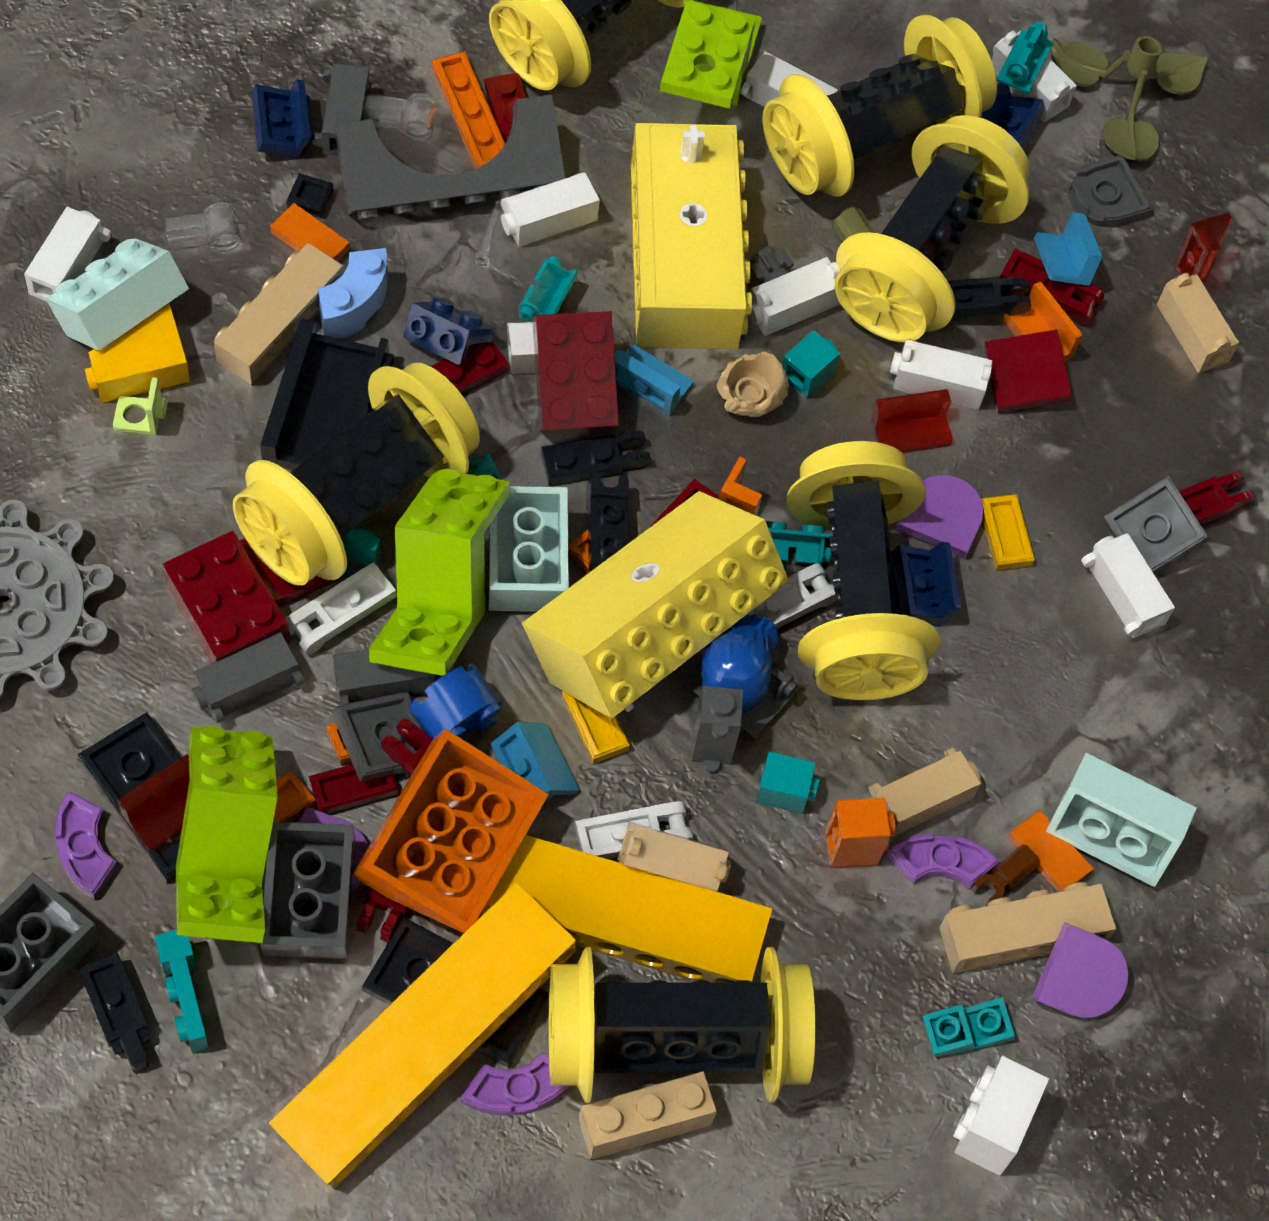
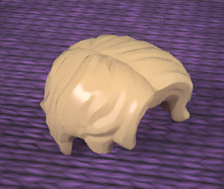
M761 352L757 355L745 354L735 361L729 362L717 382L718 392L726 400L725 410L738 415L757 418L765 416L782 405L783 400L788 396L787 388L789 387V382L785 369L774 354Z

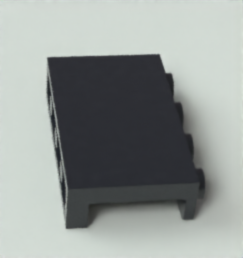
M301 319L260 444L262 460L273 462L284 469L293 471L372 411L373 408L368 392L369 378L380 367H393L394 354L389 353V339L381 338L378 347L324 336L316 334L315 321Z

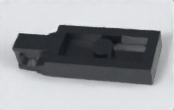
M114 953L78 968L109 1048L112 1047L114 1055L125 1052L133 1073L149 1067L142 1044L151 1041L148 1033L149 1027L119 953Z

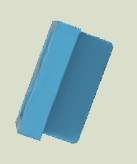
M1072 212L1062 235L1036 232L1034 241L1048 278L1052 281L1090 286L1102 259V254L1086 215Z
M631 345L626 352L618 348L614 353L616 383L669 416L692 387L693 380L636 345Z
M516 722L491 743L500 764L549 794L545 802L554 795H573L579 790L546 723Z

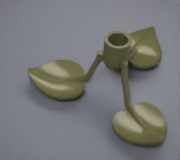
M1150 36L1137 38L1132 51L1124 50L1123 55L1109 68L1108 59L1100 49L1088 44L1063 42L1053 38L1052 42L1054 44L1050 50L1052 61L1076 85L1082 87L1095 86L1099 77H1109L1124 62H1127L1129 74L1138 78L1128 113V121L1122 118L1109 120L1104 125L1102 137L1105 144L1115 153L1127 159L1140 162L1151 159L1159 146V136L1152 124L1144 121L1134 122L1145 78L1150 75L1151 79H1157L1159 86L1170 93L1190 94L1199 86L1207 62V56L1162 52L1161 43Z

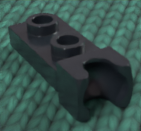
M593 471L589 476L586 489L589 571L594 570L629 543V478L624 473L619 475L618 485L611 488L603 485L598 471Z

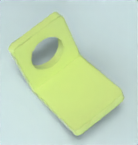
M152 377L148 399L120 396L118 398L113 421V429L115 431L157 435L159 419L165 418L167 410V397L161 396L158 378ZM131 407H140L146 412V416L139 423H129L123 417L125 411Z

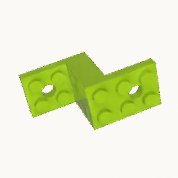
M686 0L662 76L660 91L729 109L731 104L738 105L741 95L740 91L744 85L761 27L762 17L700 1Z
M449 468L435 469L395 525L397 608L370 646L369 662L441 676L448 673L485 614L484 533L510 495V481L496 479L491 475L476 476L459 473L457 470Z
M212 725L202 728L191 727L189 736L190 783L176 861L177 935L263 943L265 919L262 880L278 798L273 736L265 735L256 730H246L244 732L228 731Z

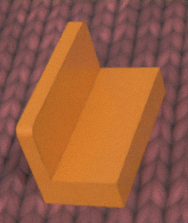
M1038 282L1033 285L1029 296L1032 306L1031 310L1021 315L1009 316L1004 313L1002 320L1015 336L1057 329L1064 362L1074 357L1082 333L1043 283Z
M740 456L720 491L719 500L757 516L762 494L742 486L747 459Z

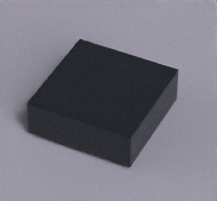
M299 173L287 198V209L295 203L312 216L321 219L334 191L333 183Z

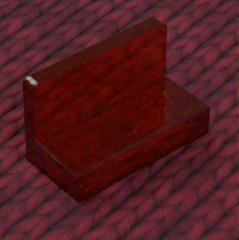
M1229 212L1191 224L1174 262L1179 275L1188 273L1190 276L1197 274L1203 285L1205 284L1221 250L1220 244L1232 221Z
M948 389L876 399L870 419L877 442L892 446L902 453L951 446L953 437L946 417L952 402Z
M185 755L118 799L123 818L149 851L154 850L182 831L190 783L188 755Z

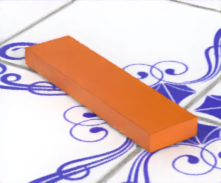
M464 51L433 59L432 69L476 169L494 158L502 150L505 142Z

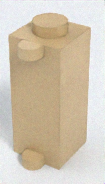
M1184 273L1170 280L1164 286L1157 306L1197 372L1201 373L1230 362L1239 345V341L1198 275L1190 276L1188 273Z
M954 748L945 750V758L883 787L879 783L869 786L872 797H885L887 812H893L895 818L894 836L974 799L981 784L980 774L975 764L970 760L967 761L961 750L958 752Z
M630 821L628 822L617 859L620 863L714 891H718L720 883L724 884L726 882L731 867V860L727 859L729 852L722 848Z

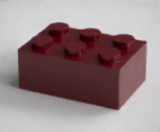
M612 311L535 315L532 318L539 431L618 426Z
M233 530L162 563L166 586L211 664L280 632L287 644H290L288 622Z

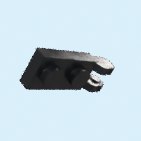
M997 276L948 281L955 298V312L952 319L1003 314L1002 312L1009 316L1021 315L1022 313L1029 312L1028 310H1031L1032 307L1030 298L1024 296L1026 292H1029V282L1026 278H999Z
M642 430L625 431L616 437L614 434L542 446L541 457L548 485L554 486L588 480L593 471H598L602 478L620 475L622 471L648 466L651 462V457L647 451H631L621 457L619 453L622 450L643 446L646 441L644 432Z

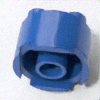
M471 663L469 664L468 672L462 666L458 667L426 688L424 691L428 698L421 705L415 699L409 706V712L429 738L432 736L434 739L440 732L447 729L465 741L464 737L471 732L477 730L479 734H482L496 725L499 721L496 715L501 711L502 702L477 667Z

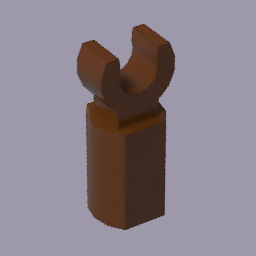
M1022 844L994 867L992 874L981 875L971 890L976 893L982 887L992 889L994 895L991 896L987 904L995 899L1002 898L1004 890L1010 891L1040 866L1039 857L1027 845Z

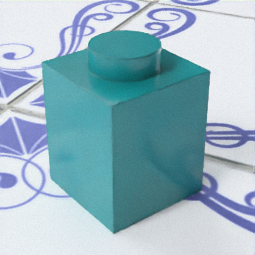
M813 330L783 358L782 365L788 376L789 384L805 398H808L836 372L841 352L837 350L831 340L821 337Z
M769 751L756 803L803 814L807 800L814 802L820 778L813 777L815 762Z

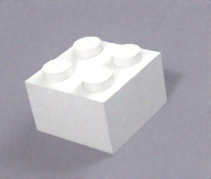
M1004 1056L1000 1058L994 1068L987 1065L970 1095L969 1100L972 1102H970L965 1114L961 1116L954 1131L953 1137L959 1140L954 1153L1000 1176L1017 1154L1049 1078Z

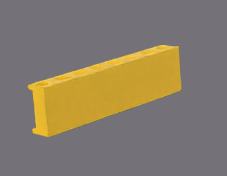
M525 835L479 917L487 912L517 882L566 931L575 933L569 934L576 939V946L582 948L591 947L592 951L692 981L706 980L711 983H734L729 980L735 982L740 980L752 981L772 908Z
M516 882L292 1099L269 1124L327 1185H330L333 1189L337 1188L550 978L551 964H564L576 952V939Z

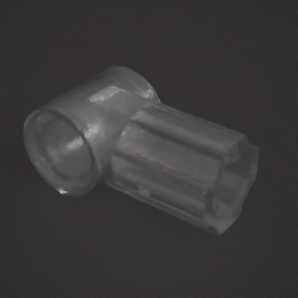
M423 93L411 94L408 99L369 94L365 104L364 120L373 119L375 127L399 130L410 140L427 141L433 133L438 103L433 97Z
M229 203L211 204L204 209L203 213L164 218L169 251L209 246L214 251L225 252L238 247L241 242L236 210Z

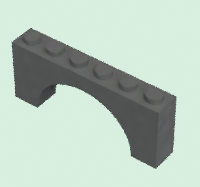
M552 95L516 99L512 105L513 121L511 131L502 150L484 165L465 173L453 175H436L421 172L399 161L387 150L380 140L373 119L336 124L335 135L349 216L358 215V220H369L380 217L379 211L394 210V215H404L416 212L415 206L428 204L430 210H439L451 207V201L465 199L466 205L487 202L486 196L500 194L501 199L520 194L522 191L532 190L566 179Z

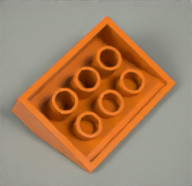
M444 729L430 743L352 876L385 897L465 933L477 921L549 794L452 732Z

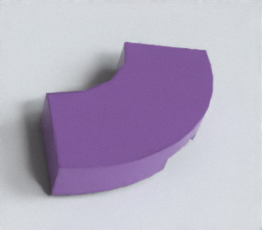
M68 791L61 803L56 819L55 837L61 863L72 882L82 892L96 900L117 868L116 861L104 852L99 842V827L105 813L99 806Z
M932 833L905 839L892 846L886 852L887 858L912 884L926 877L942 876L956 880L967 889H971L981 875L989 874L1000 863V860L990 851L971 840L959 836L956 838L934 836Z
M541 1052L530 1064L518 1069L499 1070L483 1064L461 1097L460 1103L487 1114L501 1116L520 1115L549 1105L562 1096L571 1086H551L549 1055Z

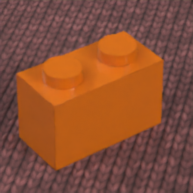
M885 797L836 801L826 828L831 868L874 866L879 864L884 851H888L890 836L895 835L894 814L892 811L887 812Z

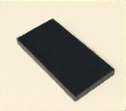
M146 712L77 755L81 764L168 884L176 878V861L190 783V772Z
M403 917L362 985V991L391 1005L453 943ZM539 988L476 1051L509 1068L549 998V993Z

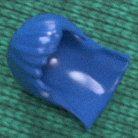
M747 614L705 647L702 660V685L743 689L742 713L748 712L760 704L768 691L772 671V651L779 642L777 637L778 631L775 629L774 622L769 621L767 616L758 617L757 614L752 616Z

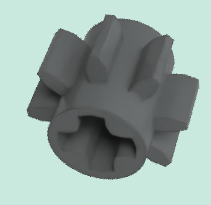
M772 247L761 249L750 260V281L756 287L791 272L790 268L794 264L786 251L780 253L778 249L774 250Z

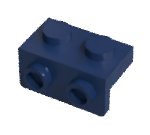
M297 79L290 91L256 84L251 92L257 151L298 158L305 146L311 143L313 137V125L309 123L308 116L310 97L306 95L305 82Z
M999 82L995 102L990 109L982 112L981 118L1000 126L1023 149L1046 109L1043 99L1012 96L1009 86Z
M434 297L433 301L412 303L404 331V338L455 364H464L470 344L492 342L496 328L482 322L483 317L470 311H459L454 308L455 304L452 301Z
M942 541L931 550L898 545L891 551L901 615L915 617L931 625L940 626L960 612L961 597L958 591L955 563L949 542Z

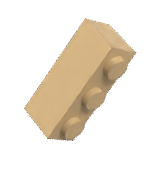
M703 1071L583 1105L580 1109L578 1121L590 1160L712 1126L717 1111Z

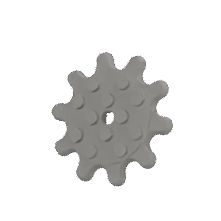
M8 500L0 506V596H8L12 599L10 609L0 610V699L4 693L5 683L17 675L26 674L33 677L41 688L48 691L57 690L62 686L66 674L58 659L60 652L67 646L74 644L92 648L98 647L107 638L108 632L104 622L88 615L84 610V604L88 598L107 591L114 581V574L107 565L82 566L73 560L72 551L79 544L84 533L82 525L78 521L65 519L47 532H35L27 525L28 512L25 504L18 500Z

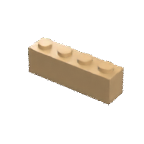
M309 243L299 252L292 253L280 273L276 277H270L263 285L261 293L252 302L248 301L242 306L238 317L231 325L223 327L217 333L214 339L216 362L252 386L295 339L300 320L312 321L319 313L318 288L330 285L343 276V265Z
M1079 882L1067 886L1061 892L1050 894L1049 890H1039L1028 894L1025 897L1026 899L1011 901L1010 898L1004 897L989 902L986 907L972 909L971 905H963L951 909L946 914L939 929L952 974L1051 954L1064 922L1109 940L1116 927L1102 884L1088 886L1086 882Z

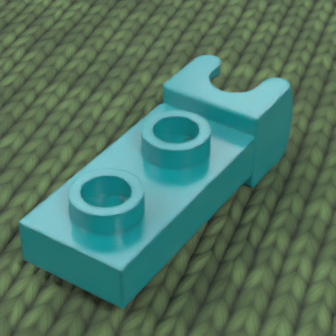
M177 929L159 934L154 938L164 976L172 975L171 977L164 978L170 1003L179 1001L182 1011L181 1016L174 1017L180 1042L189 1040L192 1053L207 1050L209 1047L189 970L196 968L189 936H178Z

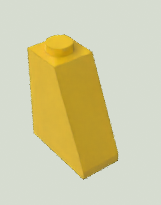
M166 304L101 350L92 349L89 351L91 367L84 369L90 391L98 390L101 403L117 400L120 396L130 397L149 392L152 377L159 379L160 389L190 382L187 360L170 304Z

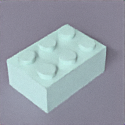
M136 238L128 239L120 243L115 248L116 252L107 258L90 263L85 268L86 272L76 279H70L59 284L55 288V293L47 297L46 301L66 336L99 351L188 290L189 288L168 250Z
M510 486V495L489 525V611L537 612L569 588L567 487Z
M1086 753L1061 798L1046 832L1155 887L1181 845L1197 807Z

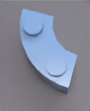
M386 248L349 252V265L343 276L330 285L318 288L319 313L324 336L345 339L366 326V321L369 320L377 309L380 310L387 292Z

